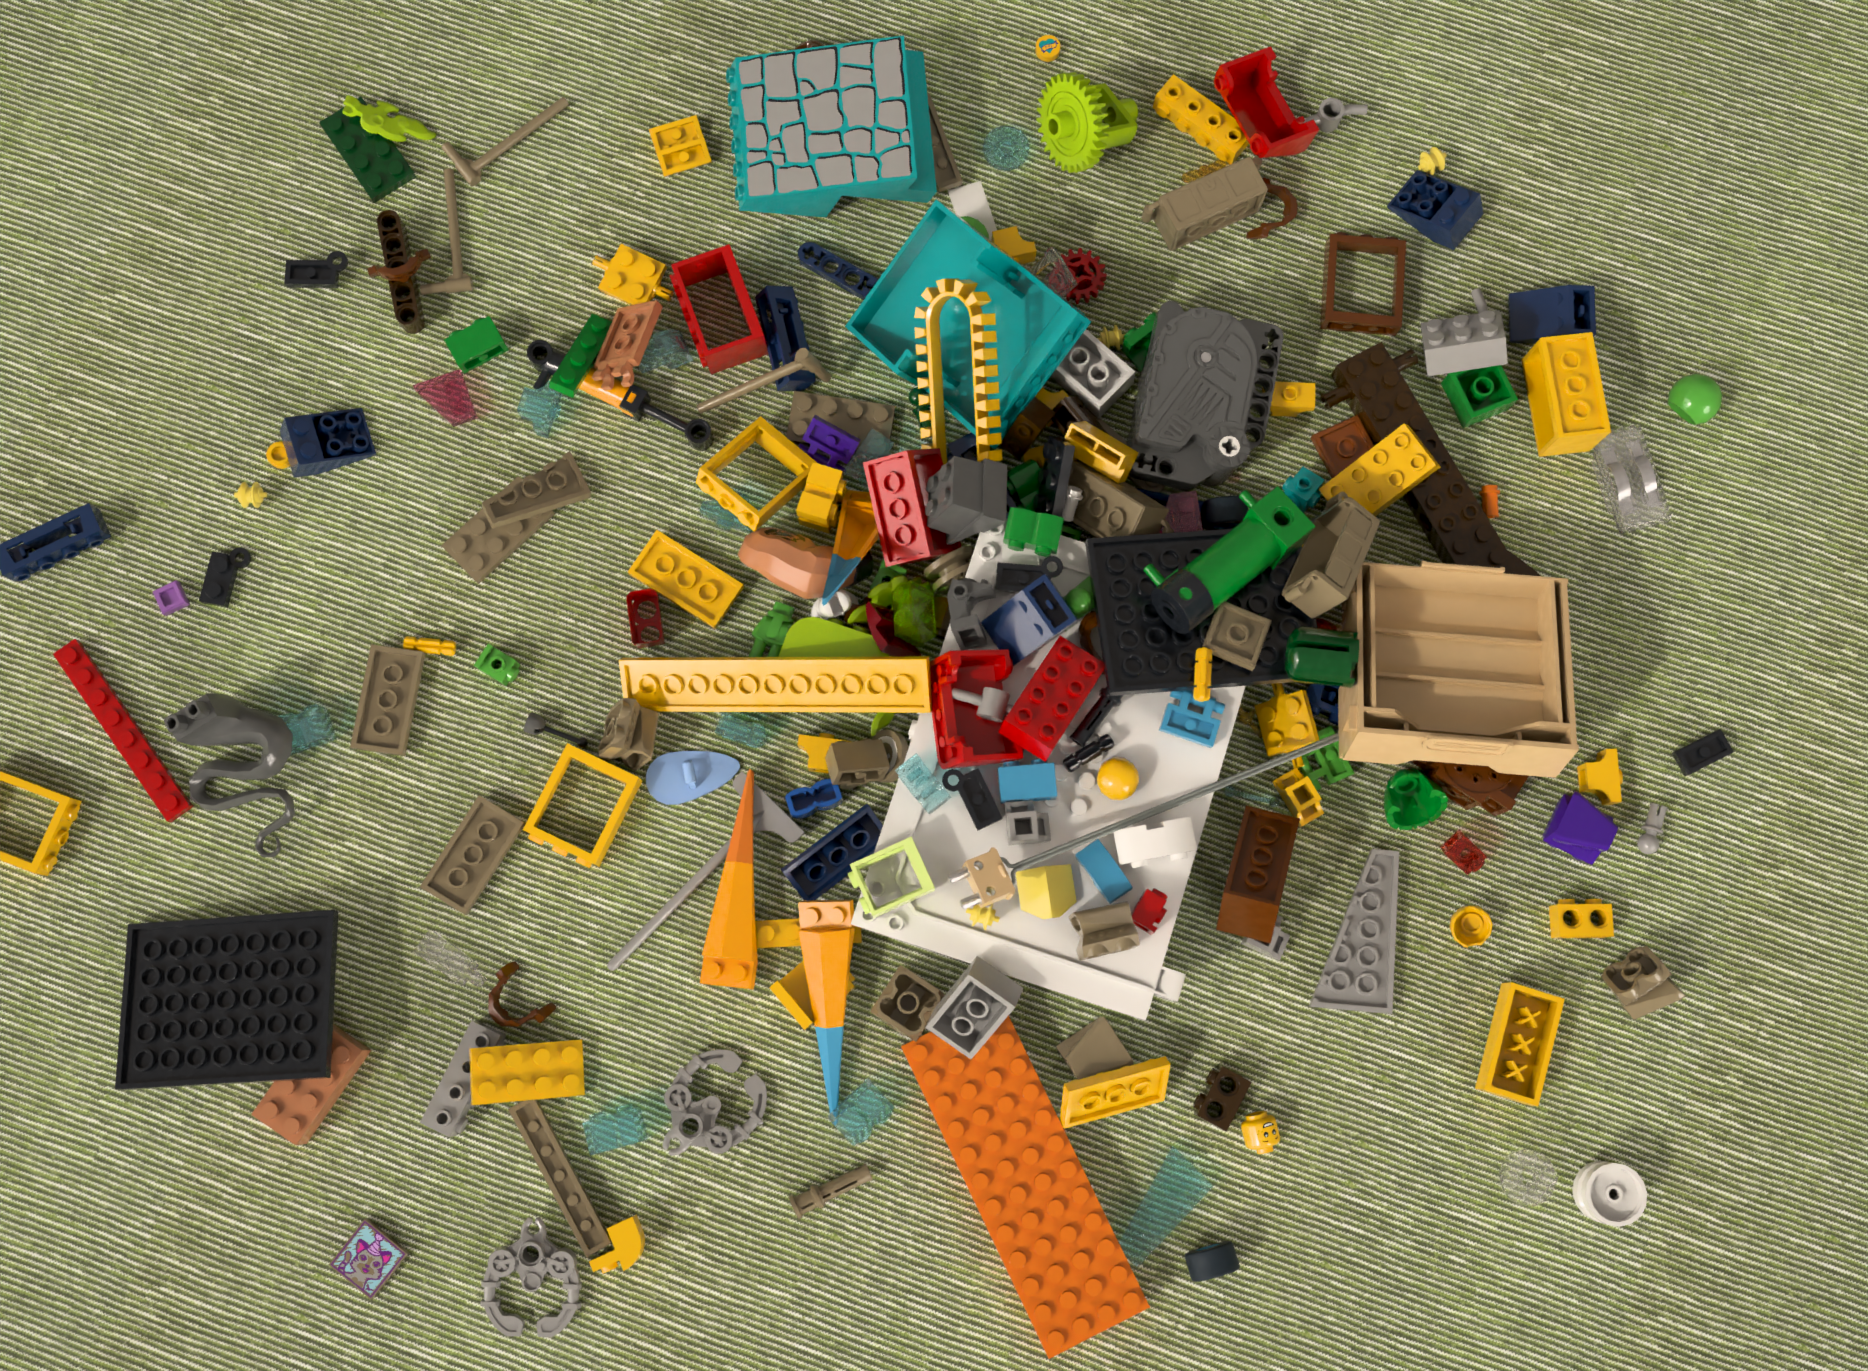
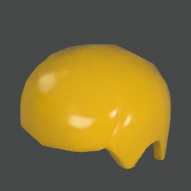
M1112 757L1104 761L1097 774V784L1101 793L1112 800H1124L1132 796L1139 784V774L1134 764L1124 757Z
M1463 906L1451 917L1450 930L1452 936L1463 947L1468 948L1469 946L1482 945L1492 932L1493 923L1488 912L1479 906Z

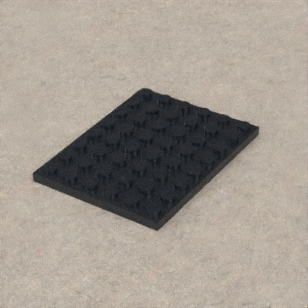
M1232 529L1086 539L1085 546L1108 696L1194 690V687H1197L1194 685L1195 663H1198L1195 660V653L1203 645L1215 610L1186 634L1178 633L1168 626L1157 613L1151 599V592L1157 585L1147 576L1144 568L1148 564H1153L1164 578H1167L1177 569L1184 568ZM1302 546L1274 570L1269 566L1226 600L1230 604L1272 621L1253 671L1212 655V661H1209L1212 664L1211 686H1208V688L1294 682L1288 678L1285 671V659H1287L1285 653L1288 638L1293 630L1298 627L1318 628L1316 618H1310L1282 596V591Z
M320 910L128 924L115 1090L331 1078L339 911Z

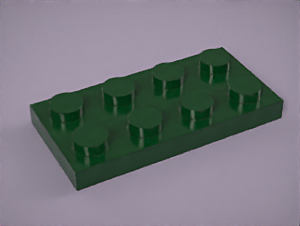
M362 97L357 99L360 104L367 105ZM343 107L319 122L373 203H376L416 178L415 173L393 141L379 134L364 130L360 124V116H346L342 113Z

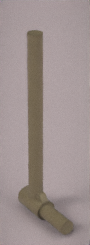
M565 97L560 98L474 162L470 159L462 158L450 142H445L441 148L452 160L455 168L468 184L476 186L481 181L482 168L569 106V103Z
M450 168L444 169L443 172L453 275H450L445 282L420 285L422 295L442 292L449 294L473 291L474 289L471 276L463 273L454 170Z
M800 348L796 352L795 361L697 404V410L702 414L800 369L815 373L823 382L830 381L831 374L821 366L820 361L806 348Z

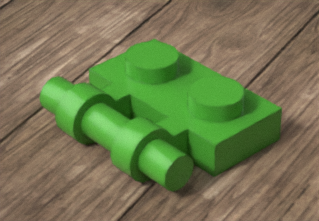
M1332 726L1317 731L1319 740L1335 734ZM1339 741L1302 755L1305 766L1300 767L1304 777H1309L1317 791L1322 789L1318 782L1320 777L1324 776L1329 786L1354 774L1349 761L1339 758ZM1314 755L1320 769L1313 771L1307 757Z

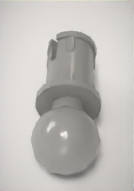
M1650 803L1649 805L1650 808L1645 825L1641 826V829L1645 830L1646 833L1641 835L1637 841L1638 849L1644 854H1653L1659 848V840L1656 836L1657 834H1663L1661 828L1668 809L1666 806L1661 805L1658 809L1659 804Z

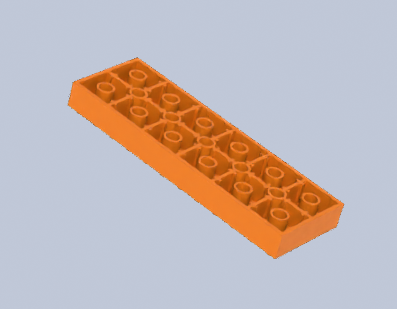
M1009 1015L972 1059L932 1032L919 1037L917 1042L913 1040L902 1045L901 1048L1048 1358L1050 1359L1150 1308Z

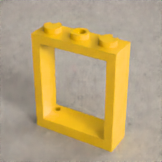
M760 416L699 468L696 484L699 485L703 492L715 498L724 509L733 513L743 525L750 527L755 532L806 486L812 462H817ZM754 442L758 443L798 476L760 511L716 476Z
M567 743L523 828L525 832L529 833L527 839L543 845L544 841L554 845L552 851L565 857L569 852L577 856L575 862L588 868L592 864L600 867L643 780ZM572 759L626 784L592 853H588L537 828Z
M0 770V781L59 802L32 862L0 850L1 861L35 874L48 876L53 866L57 864V855L61 846L68 840V831L72 822L78 817L77 813L80 810L82 801Z

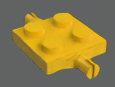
M620 244L615 256L610 261L598 255L594 257L595 259H593L592 264L605 270L604 277L598 286L601 292L629 305L650 302L656 295L667 301L671 300L674 292L661 286L662 277L667 270L665 264L624 244Z
M1282 683L1271 684L1274 697L1267 702L1255 705L1267 756L1273 757L1282 753H1289L1319 741L1306 690L1285 694ZM1302 756L1292 759L1293 768L1305 766Z

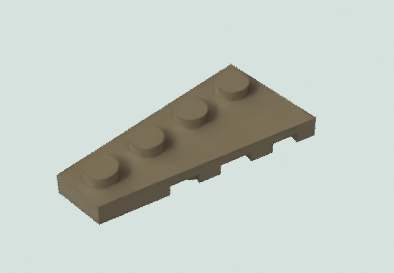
M569 451L555 463L550 462L543 466V470L538 473L526 476L522 479L521 483L514 487L509 486L482 502V509L492 529L588 499L591 497V491Z

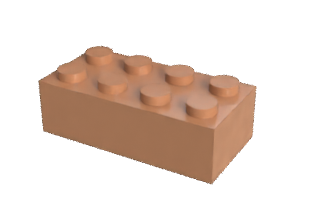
M333 1024L331 1078L274 1081L251 1115L294 1145L307 1144L367 1058L371 1049Z

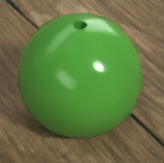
M1691 374L1679 379L1672 386L1668 397V405L1673 411L1692 425L1707 423L1714 418L1721 408L1722 402L1720 386L1709 376L1701 374Z

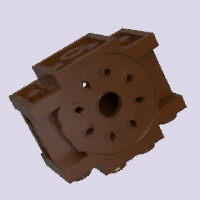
M1420 760L1410 761L1427 772L1425 775L1435 781L1445 792L1447 798L1465 810L1479 806L1493 816L1508 812L1513 808L1516 803L1514 799L1529 777L1528 775L1498 773L1489 766Z

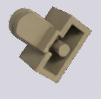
M867 738L853 742L837 741L831 743L825 756L832 785H838L840 789L848 790L862 784H867V782L883 781L890 768L882 739L872 740Z

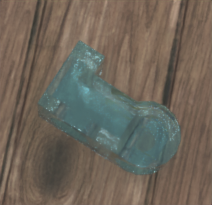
M722 712L715 730L717 736L751 748H760L766 743L767 733L761 724L735 719V712Z

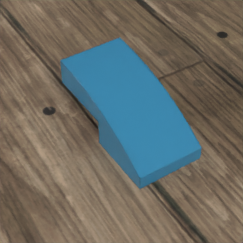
M1099 839L1075 854L1078 862L1093 879L1094 885L1109 904L1133 889L1120 867Z

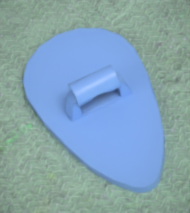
M670 752L658 756L650 764L646 773V786L649 793L658 802L666 805H679L695 800L725 785L737 774L740 764L736 759L717 752Z

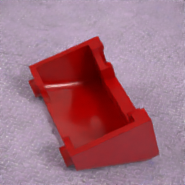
M1271 46L1221 64L1214 78L1216 90L1222 95L1248 140L1251 151L1259 158L1300 154L1308 148L1319 131L1314 119L1304 123L1305 119L1303 116L1295 118L1274 81L1278 73L1276 70L1272 71L1271 61L1275 60L1277 56Z
M1009 649L948 651L930 661L931 712L937 759L942 769H956L1023 759L1024 748L998 732L1003 722H994L976 715L978 705L956 700L952 697L953 688L982 695L984 687L1003 691L1002 681L1006 680L1013 670Z

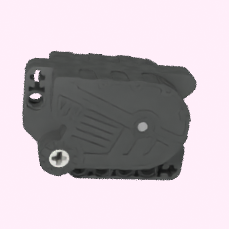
M1167 301L1162 304L1154 319L1148 354L1145 357L1146 360L1140 373L1137 398L1131 417V428L1126 442L1127 446L1139 452L1136 460H1139L1140 465L1143 467L1138 468V463L1135 460L1128 475L1134 479L1182 490H1192L1200 484L1207 486L1223 484L1247 459L1249 453L1253 452L1265 438L1283 344L1282 330L1274 324L1252 319L1238 321L1225 311L1207 309V307L1192 308L1184 312L1177 302ZM1268 341L1271 342L1268 349H1265L1268 346ZM1259 360L1266 361L1269 368L1262 367ZM1255 384L1261 385L1265 393L1258 392L1255 389ZM1250 409L1257 410L1260 418L1252 416ZM1245 433L1252 434L1255 442H1249ZM1159 466H1167L1170 474H1162Z

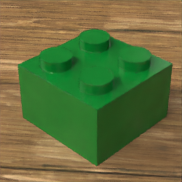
M1501 365L1448 373L1441 382L1462 428L1507 411L1518 400Z

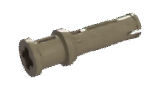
M865 1163L821 1186L813 1184L809 1190L797 1196L790 1195L789 1200L797 1218L801 1219L803 1214L817 1207L819 1209L824 1208L825 1202L868 1181H872L873 1178Z

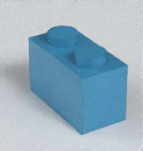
M1036 759L1031 760V765H1020L1019 761L1004 762L1003 767H998L1000 804L1028 800H1056L1057 788L1054 763Z

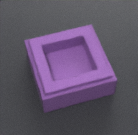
M177 580L152 591L162 614L165 616L190 605L181 583Z

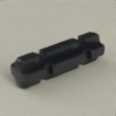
M1105 734L1098 738V742L1093 741L1076 751V755L1073 756L1071 754L1063 760V764L1068 772H1073L1080 767L1079 765H1085L1102 755L1103 751L1107 752L1112 749L1114 742L1108 734Z

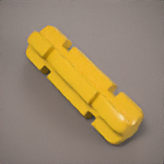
M407 636L404 638L403 649L453 656L456 653V643L451 640H444L442 642L440 639H417L416 637Z
M1202 647L1198 648L1195 653V660L1198 663H1195L1194 685L1197 687H1194L1193 698L1199 702L1208 701L1211 691L1208 686H1211L1212 664L1209 661H1212V650Z

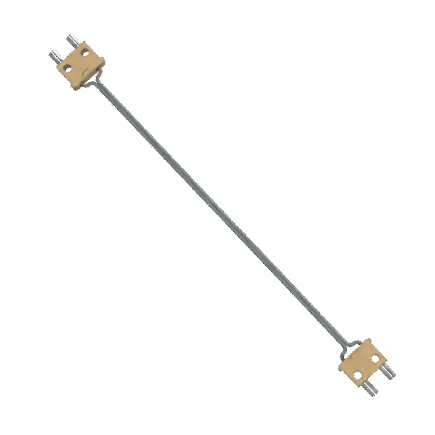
M1339 733L1015 864H1010L1006 858L1000 857L997 849L992 847L989 852L965 861L962 869L948 874V879H950L951 883L967 878L974 895L960 900L962 909H967L976 904L983 908L1005 898L1010 900L1015 894L1014 884L1016 883L1015 873L1017 871L1339 741ZM1003 862L1005 863V865H1006L1007 867H1009V868H1014V869L1011 871L1012 881H1011V879H1010V877H1009V875H1008V873H1007V871H1006V868H1005Z

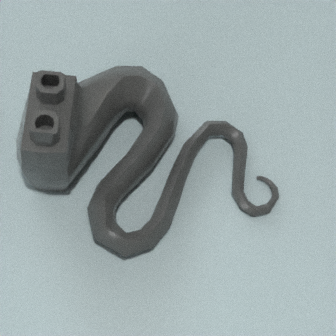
M206 693L197 700L186 704V707L164 718L168 731L174 735L178 742L191 746L258 744L263 747L261 759L258 761L241 762L215 759L201 764L189 779L190 799L204 810L223 811L263 798L280 797L285 803V812L280 818L261 830L255 840V850L261 857H275L279 854L281 848L279 838H276L277 848L272 853H267L263 849V842L266 836L289 823L295 815L294 801L286 789L264 787L219 799L210 798L205 791L206 782L213 777L244 781L265 780L278 774L292 752L293 734L284 720L268 711L249 708L241 701L229 695Z

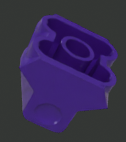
M1574 791L1572 797L1564 794L1557 802L1543 833V841L1553 848H1559L1572 855L1576 860L1592 865L1601 852L1607 851L1610 848L1618 831V826L1613 823V817L1601 812L1581 793Z

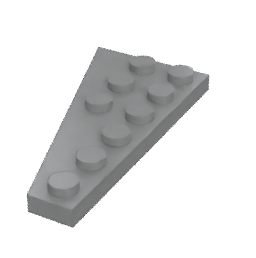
M1371 849L1369 851L1309 1007L1392 1014L1399 851Z

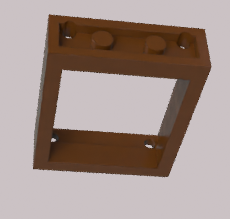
M1345 232L1329 235L1325 243L1320 329L1389 336L1397 335L1402 327L1406 240H1399L1396 237L1374 238L1368 234L1352 236ZM1337 250L1395 255L1392 316L1333 311Z

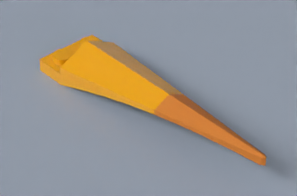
M751 769L747 773L702 952L704 957L700 983L754 990L758 957L753 867L754 772Z

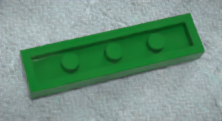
M593 313L591 314L551 378L549 388L572 398L575 396L597 359L612 321Z

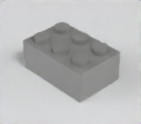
M1486 310L1479 314L1457 315L1454 318L1432 319L1428 322L1420 323L1427 377L1508 364L1506 336L1500 310Z
M976 956L934 1008L925 1028L972 1059L1014 1010L1023 987Z

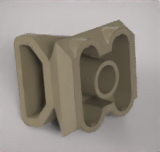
M622 698L610 708L606 717L605 731L599 744L598 757L606 762L621 757L624 765L634 771L652 760L659 713L640 706L636 699Z
M1128 901L1073 912L1069 916L1073 928L1080 936L1076 949L1080 961L1126 951L1140 945L1139 935L1133 923Z
M1647 945L1632 949L1624 961L1608 965L1603 971V975H1601L1604 983L1633 1020L1686 997L1681 989L1669 978L1672 975L1671 972Z
M900 965L870 1012L898 1033L917 1042L934 1008L945 994L909 969Z
M1101 1016L1056 1046L1076 1079H1083L1101 1072L1105 1073L1120 1069L1123 1066H1131L1134 1063L1108 1021Z

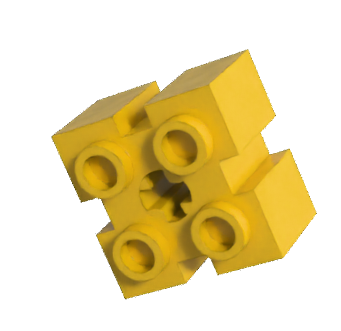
M812 462L805 489L802 491L796 509L800 525L828 534L831 526L836 527L840 512H837L839 503H842L848 491V488H846L847 481L843 480V471Z

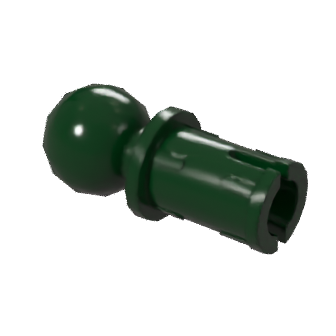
M918 387L912 388L908 398L909 402L916 407L912 411L913 415H916L920 428L931 427V421L920 422L919 411L931 410L930 405H919L918 394L928 393L924 389H918Z

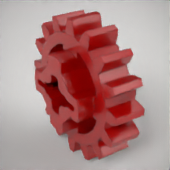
M1079 248L1078 253L1074 254L1072 249H1069L1067 257L1060 254V262H1054V271L1051 273V278L1055 280L1052 287H1059L1058 294L1061 296L1065 294L1067 301L1075 298V303L1079 304L1080 299L1083 298L1086 303H1089L1090 295L1097 298L1098 290L1103 291L1105 284L1103 282L1106 281L1107 274L1102 272L1105 270V264L1098 265L1100 257L1092 258L1091 250L1083 254L1082 248Z

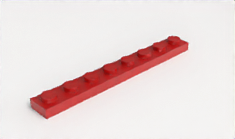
M73 639L53 653L166 821L171 823L193 808L187 796L81 642Z

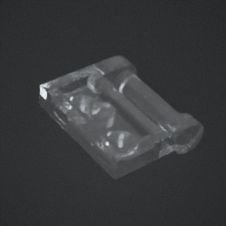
M1051 246L1044 252L1045 255L1028 270L1037 276L1052 263L1055 268L1041 280L1064 297L1078 283L1060 253Z

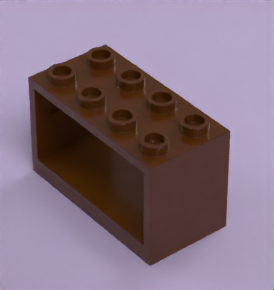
M1251 806L1245 807L1222 896L1216 930L1271 944L1300 818Z

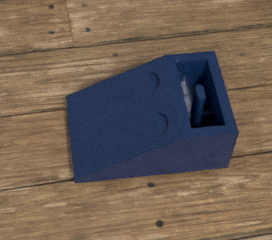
M1419 170L1414 172L1387 205L1389 210L1431 241L1455 250L1484 214L1480 193Z
M1564 285L1509 293L1508 295L1509 343L1536 344L1542 337L1589 332L1593 333V337L1596 335L1595 286Z
M362 408L285 417L283 420L280 434L294 478L321 474L376 456Z
M1044 574L990 614L981 624L999 650L1009 649L1010 659L1013 662V666H1015L1078 622L1079 619L1050 577Z

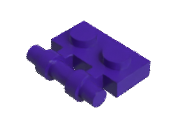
M815 415L802 440L811 444L808 448L801 443L798 447L818 464L844 472L845 468L837 464L838 459L848 464L861 440ZM819 448L831 455V458L828 459L817 453V449Z

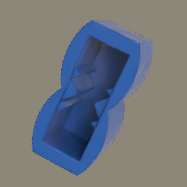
M831 779L821 780L811 788L801 787L794 789L785 796L790 814L794 819H804L812 816L818 810H831L843 803L839 786L832 785Z

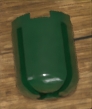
M1303 626L1294 629L1288 638L1285 653L1287 657L1285 659V671L1288 678L1300 683L1352 688L1355 678H1350V673L1354 671L1355 664L1358 663L1359 639H1356L1358 632Z

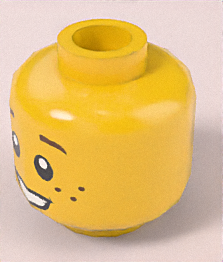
M1257 1111L1245 1115L1246 1119L1241 1123V1129L1246 1147L1257 1150V1154L1272 1152L1273 1146L1280 1141L1275 1117L1267 1114V1111Z

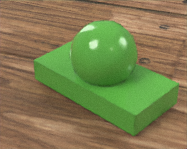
M1090 576L1064 596V599L1079 620L1095 608Z

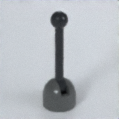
M531 712L524 726V732L538 735L546 731L575 742L580 748H585L588 745V741L584 737L577 738L546 726L544 718L536 713Z

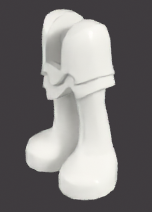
M839 590L824 606L822 604V597L818 598L813 604L811 617H818L824 620L839 615L844 617L845 612L851 608L852 603L856 605L859 603L852 593L846 590Z

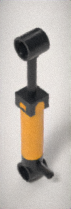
M535 340L527 348V356L534 369L541 372L533 386L536 391H543L551 375H554L566 356L565 353L551 347L544 340ZM548 353L543 360H537L539 354ZM593 367L579 388L622 410L624 415L638 422L645 413L685 433L689 444L695 450L705 451L713 444L714 435L707 421L694 419L686 423L650 405L651 399L647 391L633 384L629 387H623L621 381L615 378L612 390L604 391L601 388L603 380L594 381L592 378L594 372L597 371ZM696 432H706V435L703 438H694V434Z

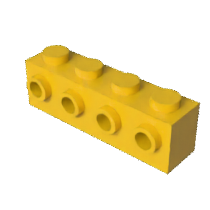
M1173 74L1155 95L1152 108L1155 109L1156 113L1160 117L1167 118L1173 122L1181 132L1191 135L1200 146L1209 148L1221 161L1233 164L1248 146L1249 142L1234 117Z

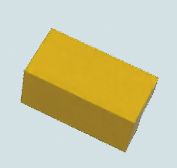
M1086 421L1071 423L1064 437L1075 446V458L1117 483L1126 481L1139 452Z

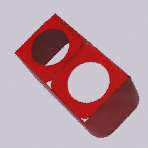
M643 589L630 592L626 597L633 645L638 648L665 644L659 596L653 589ZM650 601L656 606V613L652 618L644 619L638 614V606L642 602ZM648 626L656 627L659 630V639L644 642L641 638L643 629Z

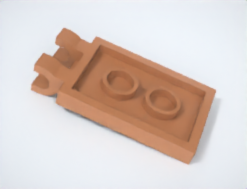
M657 300L617 309L593 366L597 371L594 372L592 378L594 381L603 380L601 388L604 391L612 390L614 377L623 376L621 382L623 387L632 386L634 382L633 367L640 365L663 308Z

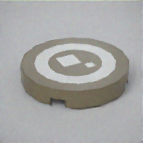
M889 729L881 730L873 736L872 740L882 739L890 768L884 780L878 782L891 783L899 778L909 748L906 739L901 733Z

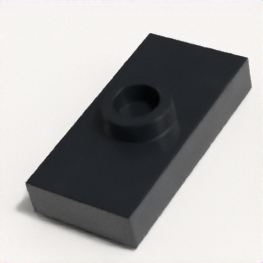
M1718 729L1671 754L1683 775L1688 776L1732 754L1734 751L1722 730Z

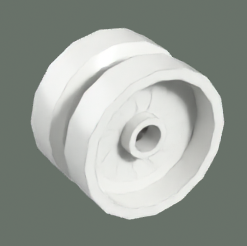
M1600 1160L1591 1162L1579 1170L1573 1182L1572 1193L1577 1207L1583 1215L1593 1221L1618 1227L1629 1225L1641 1217L1646 1207L1647 1191L1644 1181L1635 1170L1626 1165Z

